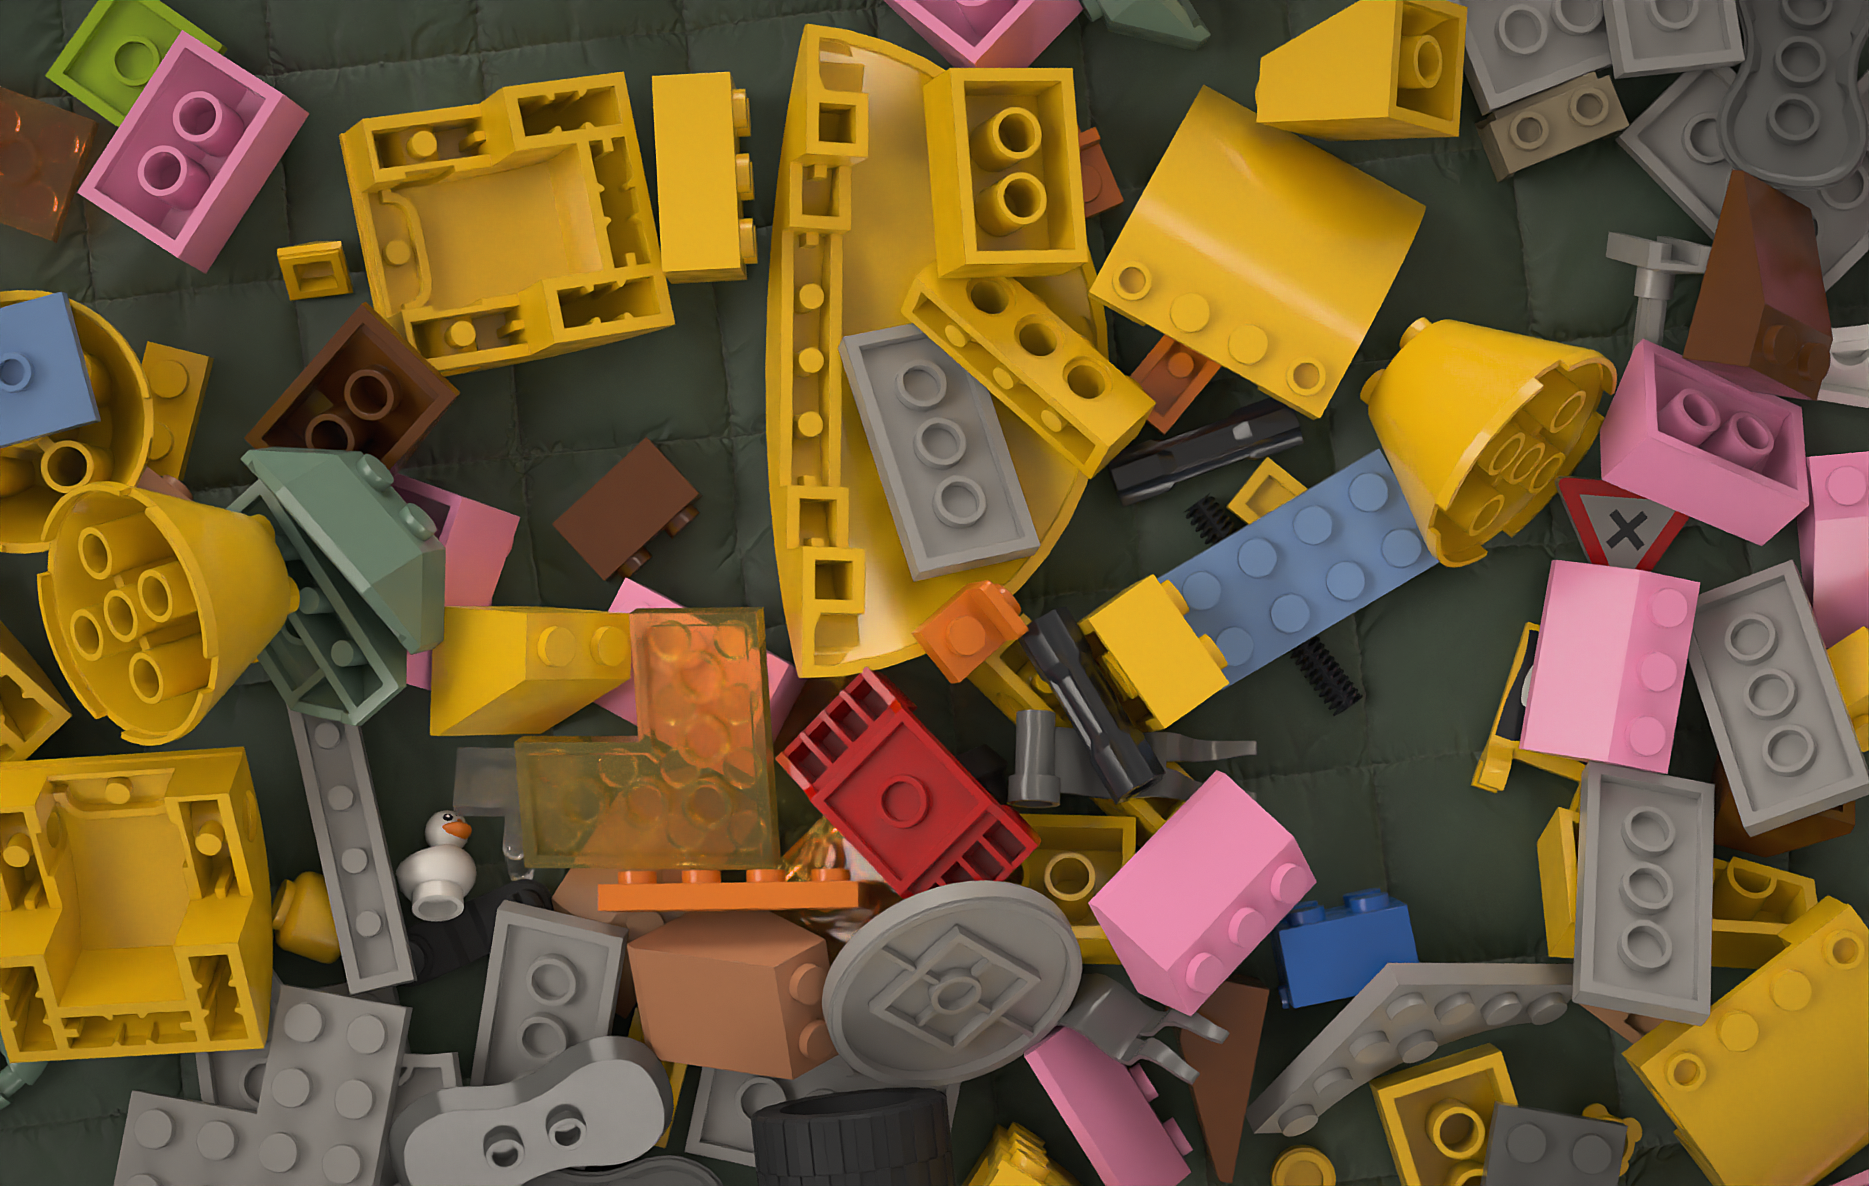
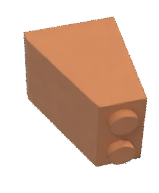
M770 911L687 912L627 944L645 1045L656 1054L659 1060L794 1080L839 1055L830 1038L822 1011L823 988L830 970L826 939Z

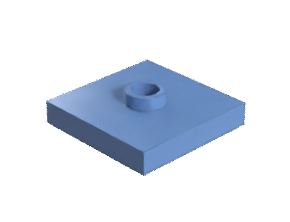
M61 291L0 308V448L101 422L67 293Z

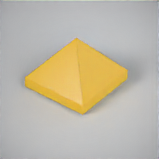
M314 241L277 249V257L290 301L353 293V283L341 241Z

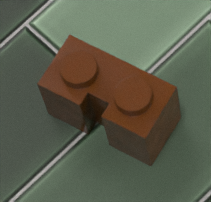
M646 437L552 525L604 581L610 582L617 575L625 580V578L630 579L653 558V555L646 549V546L659 534L665 531L673 539L700 514L693 505L703 495L654 442Z

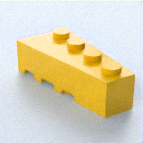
M1562 807L1557 808L1538 839L1537 852L1548 956L1574 958L1580 813ZM1734 856L1730 862L1713 858L1711 966L1760 969L1786 949L1777 934L1818 903L1814 879Z

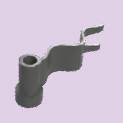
M1022 710L1016 713L1015 775H1011L1008 778L1007 803L1009 805L1026 808L1057 807L1060 805V793L1112 799L1092 766L1090 754L1074 728L1055 727L1056 713L1052 711ZM1142 732L1166 774L1163 775V779L1156 785L1133 798H1170L1186 802L1203 783L1194 781L1178 771L1166 768V762L1195 763L1257 755V742L1205 741L1177 733ZM1245 791L1253 800H1257V793Z
M1081 973L1076 995L1066 1013L1056 1024V1026H1065L1082 1034L1101 1051L1121 1064L1132 1065L1139 1059L1150 1060L1191 1085L1200 1075L1198 1071L1189 1066L1161 1041L1153 1037L1145 1041L1140 1038L1142 1036H1154L1164 1026H1177L1187 1029L1219 1044H1223L1230 1034L1227 1030L1218 1027L1197 1012L1189 1016L1173 1008L1166 1012L1157 1011L1143 1003L1119 982L1098 973Z

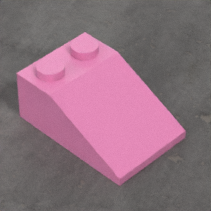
M883 0L954 68H1028L1083 10L1079 0Z
M1869 451L1806 457L1809 506L1796 516L1802 581L1826 648L1832 647L1863 626L1869 629Z

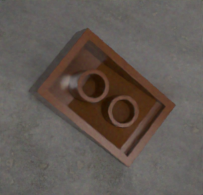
M1732 170L1682 358L1750 392L1817 401L1822 380L1826 377L1830 368V349L1833 334L1811 209L1743 170Z
M364 302L354 311L244 439L255 449L288 447L361 451L364 455L370 454L377 458L394 477L407 463L461 392L367 302Z
M1231 973L1196 1011L1213 1024L1230 1033L1223 1044L1207 1040L1187 1029L1172 1026L1180 1058L1200 1073L1193 1085L1187 1084L1209 1163L1218 1180L1232 1183L1270 991L1259 978ZM1164 1005L1163 1012L1168 1011L1171 1007Z

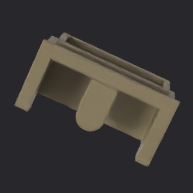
M1595 71L1493 111L1487 119L1474 125L1499 183L1511 178L1515 172L1601 137L1603 141L1614 137L1626 129L1629 123L1610 76L1607 75L1598 79Z

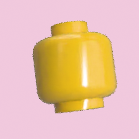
M308 871L301 873L294 881L285 879L272 904V928L275 929V939L278 947L320 963L330 964L335 962L341 956L324 875Z

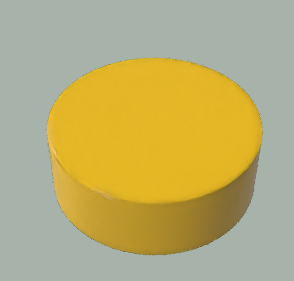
M1294 1145L1283 1150L1276 1157L1271 1167L1270 1181L1272 1186H1335L1336 1175L1330 1160L1319 1149L1309 1145Z

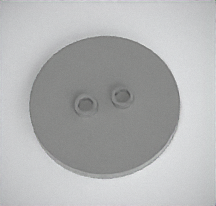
M967 881L936 887L904 899L886 909L864 925L847 942L834 960L826 977L822 995L824 1020L830 1038L843 1060L853 1069L874 1080L908 1087L941 1086L970 1080L1014 1061L1023 1055L1024 1051L1039 1043L1056 1026L1070 1007L1080 983L1082 973L1080 946L1062 910L1053 901L1035 890L1001 881Z

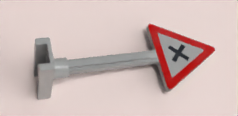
M1609 232L1606 257L1637 266L1634 296H1638L1632 353L1635 346L1642 339L1662 346L1667 300L1673 299L1676 274H1705L1712 247L1667 236H1657L1656 242L1624 233ZM1558 476L1555 479V486L1589 564L1651 572L1690 517L1606 482L1601 478Z

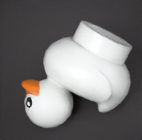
M444 810L435 813L428 820L425 829L426 841L430 847L411 854L400 863L396 870L401 892L412 901V912L414 915L423 920L446 921L459 916L464 909V897L472 889L476 880L477 872L474 860L462 849L471 836L472 828L467 824L463 816L455 811Z

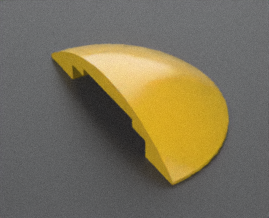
M806 24L803 29L787 109L778 170L771 236L765 359L766 438L774 546L783 609L798 678L852 675L862 673L866 666L871 671L879 670L926 654L911 633L967 583L989 580L993 584L1002 585L1014 595L1051 552L1070 522L1089 479L989 391L1041 546L1033 556L913 582L838 346L845 336L912 323L900 312V309L915 276L937 258L923 85L946 70L928 59L888 41L846 29ZM1088 244L1089 262L1060 276L1013 277L1028 291L1040 296L1054 314L1076 333L1088 338L1096 350L1109 361L1107 322L1104 306L1087 296L1097 277Z

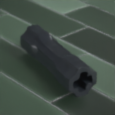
M1269 397L1236 409L1228 418L1167 440L1152 439L1123 449L1107 464L1121 506L1125 508L1170 492L1182 481L1241 460L1257 461L1302 445L1304 441L1294 409L1273 397Z
M1067 606L1056 608L1026 625L1028 631L1018 641L1041 680L1050 686L1090 754L1092 766L1115 805L1132 799L1163 779V775L1166 774L1165 770L1143 733L1133 726L1093 659L1091 646Z

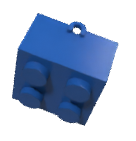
M1380 888L1346 893L1342 895L1343 906L1325 909L1324 905H1318L1316 900L1297 903L1269 933L1280 984L1277 987L1282 1009L1289 1008V1003L1293 1008L1353 997L1387 963H1420L1407 905L1392 896H1388V892L1381 893Z

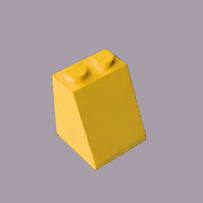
M1447 0L1357 1L1261 57L1260 76L1255 90L1257 104L1256 123L1325 141L1459 137L1468 7Z
M444 606V640L435 649H432L430 735L542 734L631 679L633 613L542 606Z

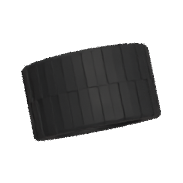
M909 1087L837 1092L769 1105L761 1110H757L751 1116L758 1186H956L947 1096L940 1090Z

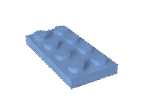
M1378 448L1158 577L1157 580L1160 584L1165 580H1169L1177 588L1190 610L1183 617L1196 636L1199 638L1203 634H1207L1222 652L1228 666L1221 671L1229 681V684L1221 689L1224 690L1436 565L1439 561L1429 552L1399 483Z

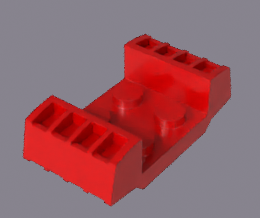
M867 666L775 758L803 789L811 803L903 899L953 883L967 881L1003 882L1040 845L1042 840L1012 805H1000L913 714L918 707L886 675L876 670L871 671Z

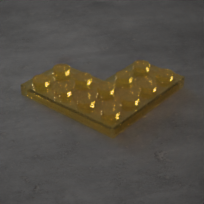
M764 607L636 608L629 613L638 736H522L514 742L525 868L775 869L781 863Z

